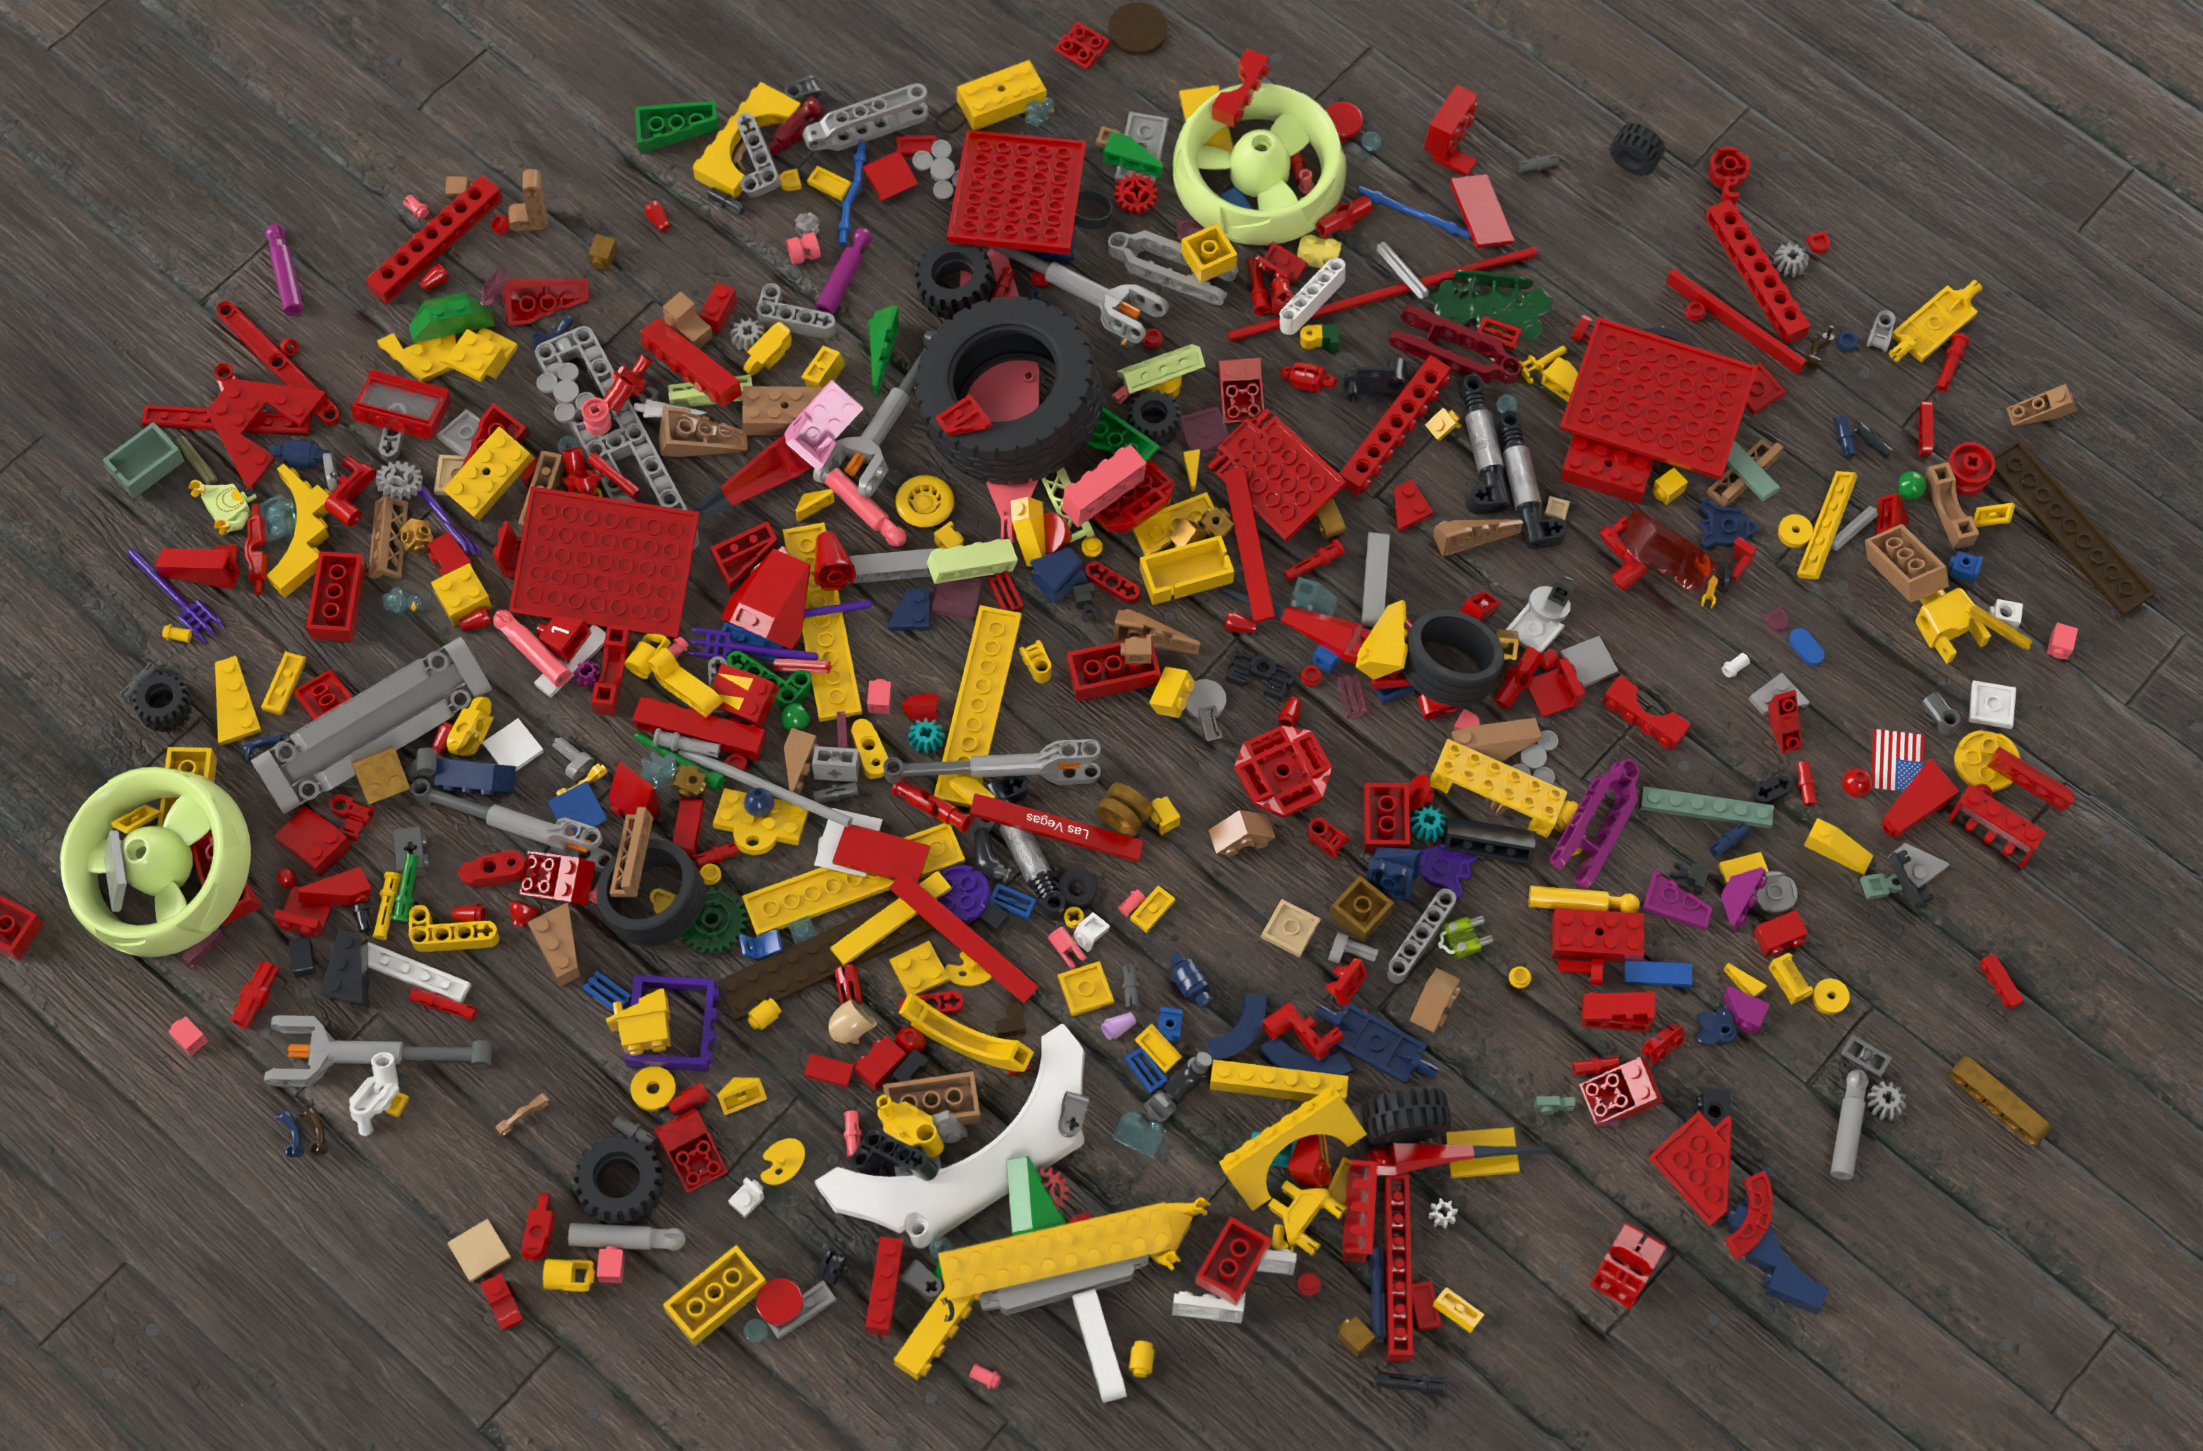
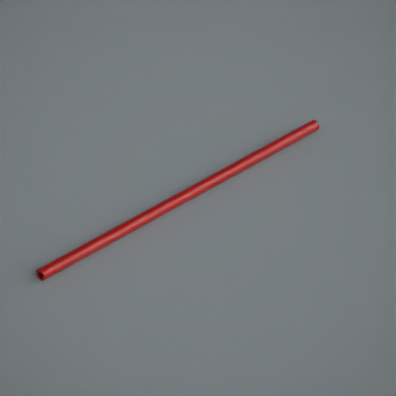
M1536 247L1527 248L1419 278V280L1425 287L1440 284L1445 280H1454L1453 273L1457 270L1483 272L1536 257L1538 255ZM1401 283L1322 305L1310 319L1404 294L1412 290L1406 283ZM1280 317L1227 332L1228 339L1231 342L1280 328Z

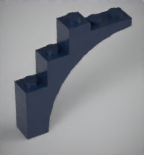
M1762 1167L1759 1173L1765 1171L1769 1178L1771 1171ZM1748 1193L1743 1204L1738 1205L1735 1211L1731 1210L1726 1223L1730 1224L1727 1230L1730 1233L1734 1234L1746 1219L1749 1206ZM1769 1223L1760 1242L1747 1254L1746 1263L1768 1271L1763 1284L1767 1286L1764 1294L1818 1315L1829 1288L1809 1278L1790 1261L1775 1239Z

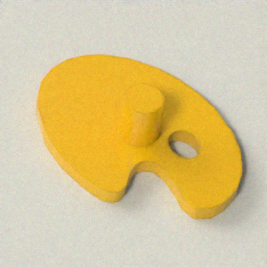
M964 952L960 953V958L964 962L963 965L949 964L945 967L949 980L959 986H977L992 978L989 973ZM966 972L967 975L962 977L959 973Z
M787 1138L776 1142L763 1154V1159L772 1162L773 1166L760 1174L761 1180L768 1185H780L792 1179L802 1167L805 1159L803 1144L799 1140ZM782 1169L783 1172L780 1175H776V1170Z

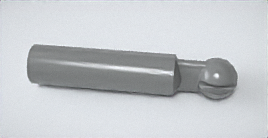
M1862 1070L1851 1071L1846 1078V1094L1842 1101L1830 1171L1831 1176L1837 1179L1851 1180L1854 1175L1865 1109L1864 1098L1869 1084V1077Z
M571 1223L568 1243L569 1246L606 1248L607 1246H615L620 1249L651 1250V1248H662L676 1251L684 1246L685 1235L677 1228L653 1229L649 1226Z

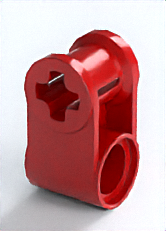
M1285 276L1277 277L1272 281L1270 297L1272 315H1280V311L1293 297L1290 290V280Z
M1423 694L1417 698L1425 720L1453 714L1459 708V706L1438 703Z
M1317 817L1311 820L1307 830L1308 839L1321 848L1328 856L1336 858L1338 851L1343 845H1347L1350 842L1349 838L1323 818ZM1313 828H1320L1323 832L1316 833L1313 831Z

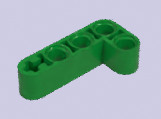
M733 651L727 657L728 666L752 674H759V677L774 682L780 690L773 704L782 710L791 703L801 704L812 690L811 676L805 670L795 671L787 681H784L743 652ZM799 681L806 682L804 685L797 684ZM786 697H793L790 701L784 700Z

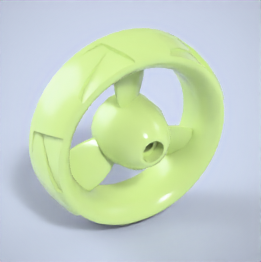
M1262 83L1259 91H1255L1250 106H1246L1241 121L1266 119L1275 122L1270 131L1262 129L1253 130L1243 135L1230 153L1220 148L1205 145L1216 132L1228 126L1212 119V105L1220 92L1237 90L1243 84L1220 90L1217 94L1206 100L1188 118L1181 129L1173 157V180L1183 206L1204 228L1218 223L1227 239L1238 243L1272 245L1274 242L1281 244L1312 232L1316 229L1315 223H1317V220L1334 211V207L1339 203L1346 178V158L1335 125L1327 111L1304 93L1280 85ZM1310 142L1320 160L1321 176L1312 191L1298 201L1293 191L1286 184L1290 171V156L1298 153ZM1199 168L1207 170L1229 169L1230 179L1238 190L1245 195L1254 198L1258 197L1259 210L1242 208L1220 198L1205 183Z
M163 767L138 768L108 780V783L92 794L79 809L68 826L61 847L62 881L72 912L94 937L104 944L130 955L141 957L166 956L178 953L201 942L213 933L229 916L246 884L250 867L251 846L243 814L230 795L221 787L201 775ZM160 798H178L171 807L163 827L150 826L138 828L130 832L123 841L120 840L126 881L134 888L148 895L155 896L157 923L149 925L124 923L107 907L100 892L98 873H106L104 855L109 831H112L114 828L111 826V822L146 802ZM211 829L214 842L211 868L202 888L187 905L185 897L179 888L183 886L190 876L193 866L190 845L201 839Z

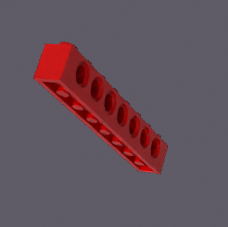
M483 175L479 179L474 180L469 188L463 193L458 194L449 206H445L439 215L431 219L420 232L413 235L409 242L402 245L391 258L384 261L379 269L368 276L366 282L369 291L387 305L502 201L500 189Z
M1730 199L1709 207L1705 218L1784 345L1806 337L1810 328L1808 318L1803 316L1798 302L1793 300L1789 288L1781 281L1777 269L1772 267L1768 255L1760 248L1758 239L1750 232L1748 223L1743 221L1738 207L1733 205Z
M1431 355L1428 357L1339 473L1347 482V485L1344 487L1356 496H1359L1362 491L1366 492L1374 475L1377 477L1380 474L1384 462H1389L1394 455V449L1397 446L1400 447L1405 441L1406 433L1413 431L1419 416L1423 417L1426 414L1429 403L1431 401L1435 402L1442 386L1445 388L1451 380L1449 376L1451 367ZM1369 455H1375V456H1377V457H1376V458H1372V457H1370ZM1358 470H1364V471H1366V472H1365V473H1361V472H1359Z
M1409 1174L1386 1175L1384 1179L1387 1362H1411L1413 1356Z

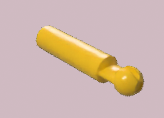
M1530 886L1528 907L1596 911L1613 909L1620 910L1621 912L1636 913L1639 910L1640 901L1635 895L1630 893L1624 894L1621 897H1613L1605 891Z

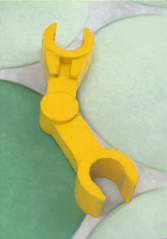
M1706 556L1705 562L1707 565L1701 564L1698 558L1696 566L1708 581L1707 592L1702 597L1701 605L1703 607L1705 600L1709 599L1712 602V609L1716 602L1714 592L1718 579L1712 572L1710 557Z
M598 763L591 768L584 780H581L577 785L569 789L562 788L556 794L559 796L585 781L590 784L603 777L608 771L604 765L600 766Z

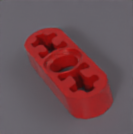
M1920 401L1918 433L1920 456H1931L1933 452L1932 401Z
M1092 561L1086 565L1085 575L1090 583H1093L1126 604H1134L1138 601L1140 590L1135 583L1099 562ZM1098 570V574L1091 575V571ZM1113 578L1118 581V584L1115 587H1110L1106 584V581ZM1126 591H1134V595L1126 596Z
M956 991L917 995L924 1002L929 1000L936 1001L938 1004L936 1010L944 1015L957 1014L964 1006L962 995ZM907 997L899 1002V1011ZM952 998H955L957 1002L956 1007H952L950 1004ZM940 999H943L944 1003H948L944 1004L945 1009H941Z

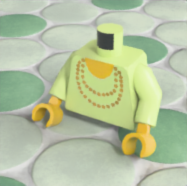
M193 480L188 487L193 489L191 492L193 497H197L201 493L205 507L215 520L214 529L220 528V535H226L231 531L243 529L251 515L247 503L257 498L251 487L239 493L234 484L202 485L200 481Z

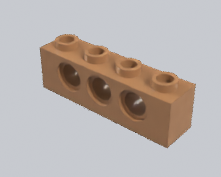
M541 451L530 487L558 490L565 469L561 454ZM530 488L518 522L521 535L523 533Z

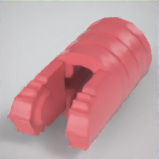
M1064 927L1056 929L1049 935L1048 939L1071 970L1076 965L1068 953L1073 950L1082 961L1087 958Z

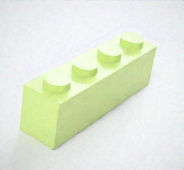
M995 539L992 542H976L967 546L957 545L949 549H935L931 551L927 565L934 584L1003 573L1006 570L1010 572L1013 571L1018 559L1010 539Z

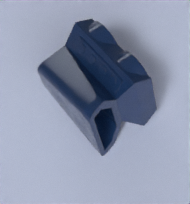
M1070 547L1029 562L1034 568L1029 572L1032 581L1051 603L1063 601L1065 596L1072 591L1073 586L1083 585V583L1088 581L1082 570L1081 559Z
M1377 847L1375 855L1369 863L1368 882L1383 894H1391L1398 900L1410 899L1412 897L1413 883L1417 880L1420 872L1421 851Z

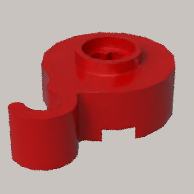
M1727 146L1719 148L1718 152L1711 156L1708 165V175L1715 185L1723 188L1721 194L1722 202L1730 199L1733 205H1736L1740 194L1733 192L1747 179L1750 161L1747 155L1744 156L1743 153L1738 151V148Z

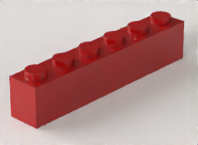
M660 318L640 330L643 348L652 352L659 361L665 362L672 371L679 373L686 382L693 384L699 392L707 395L713 403H717L724 408L742 395L740 380Z
M640 697L632 719L635 729L654 734L657 728L673 734L679 732L683 737L721 744V752L729 754L740 753L745 758L759 761L766 741L765 730L758 725H745L736 719H723L713 713L705 717L693 708H681L679 705L671 702L666 704L653 697Z

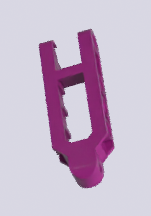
M1631 759L1618 761L1612 765L1608 774L1594 777L1550 857V864L1561 870L1578 847L1583 850L1587 855L1574 877V883L1582 889L1588 888L1596 879L1638 801L1635 783L1639 776V768ZM1609 788L1615 793L1616 801L1592 844L1584 837L1585 829L1591 818L1595 817V811L1600 801L1604 800V794Z

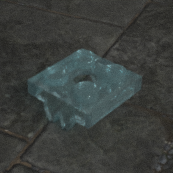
M651 752L649 755L652 762L642 758L643 768H641L639 776L654 786V788L658 786L656 783L660 780L669 779L674 775V770L676 769L677 758L672 752L663 758Z

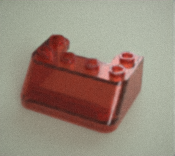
M1635 508L1630 514L1624 545L1627 546L1625 550L1640 563H1646L1650 566L1654 563L1657 565L1656 569L1663 574H1672V578L1680 583V586L1689 592L1694 590L1700 594L1719 568V565L1693 542L1641 510Z

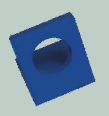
M776 929L756 938L743 934L739 935L743 956L759 961L782 951L779 931ZM746 942L750 945L751 952L747 949Z

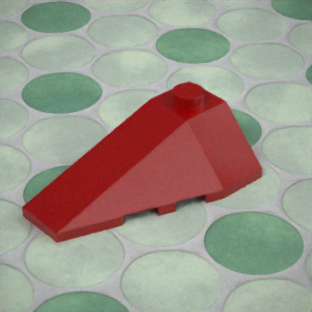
M588 279L502 280V295L507 325L530 324L539 318L550 316L554 312L589 300Z
M493 402L479 420L478 429L472 438L471 447L462 467L498 427L502 428L520 445L531 432ZM487 471L485 476H488L491 471Z

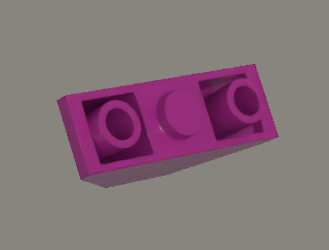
M1762 867L1731 876L1721 894L1731 928L1735 932L1738 927H1743L1747 920L1746 913L1749 907L1753 908L1758 899V896H1756L1759 889H1763L1768 881L1766 870Z

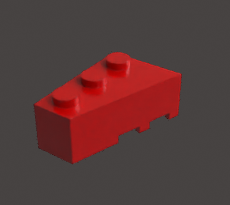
M766 521L710 547V556L729 592L750 573V570L760 564L773 548H777V538L769 522Z
M1590 992L1584 994L1581 1001V1027L1648 1033L1655 1018V992Z

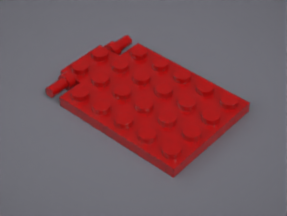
M1266 408L1257 418L1254 417L1251 420L1246 418L1217 446L1219 451L1215 454L1216 457L1206 466L1210 471H1213L1222 462L1225 463L1215 472L1216 476L1225 485L1224 471L1244 466L1254 512L1287 542L1347 485V482L1279 418L1274 416L1263 426L1262 423L1272 415Z

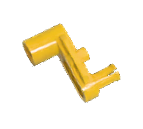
M882 1095L877 1099L876 1104L879 1107L878 1116L883 1124L885 1133L911 1147L920 1146L922 1152L930 1158L942 1153L944 1144L936 1127L933 1125L932 1116L905 1101L898 1104L892 1102L890 1097L887 1098V1095Z

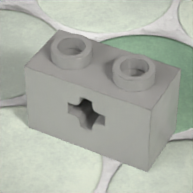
M815 746L812 761L814 779L858 782L860 770L859 749Z

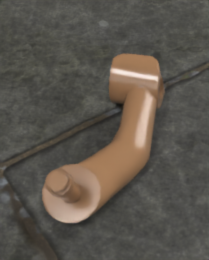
M745 142L738 147L732 160L733 164L737 162L741 172L746 171L740 161L747 150Z

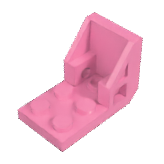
M831 380L789 425L784 433L786 444L819 471L835 447V439L864 408L837 383Z

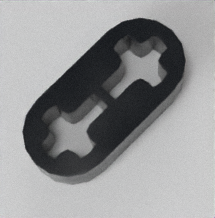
M1780 775L1757 785L1752 795L1754 802L1770 804L1786 797L1792 789V780L1785 775ZM1779 783H1780L1781 785H1784V784L1786 785L1785 790H1784L1782 787H1780V788H1778V789H1776V790H1775V788H1777V786H1778ZM1760 791L1762 793L1769 792L1766 798L1764 796H1759Z

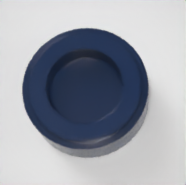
M1844 331L1837 339V346L1843 352H1852L1858 345V337L1851 331Z

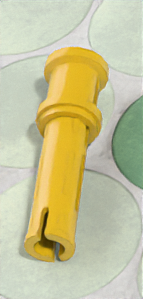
M385 872L383 876L385 878L384 886L379 893L382 899L373 937L379 940L387 939L395 903L394 897L396 894H399L398 891L402 875L399 873ZM385 910H387L384 924L382 925Z

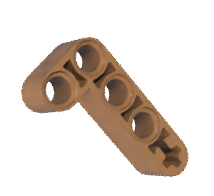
M527 169L522 174L525 203L513 204L508 208L509 228L514 231L543 230L548 225L547 204L541 173L535 169Z

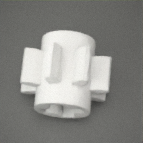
M1441 1198L1438 1205L1431 1204L1430 1208L1434 1212L1429 1213L1428 1218L1434 1219L1435 1227L1443 1225V1228L1446 1229L1448 1222L1455 1223L1456 1219L1452 1215L1457 1214L1458 1210L1452 1209V1201L1448 1203L1443 1202ZM1440 1210H1442L1444 1214H1447V1216L1443 1217V1215L1439 1213Z

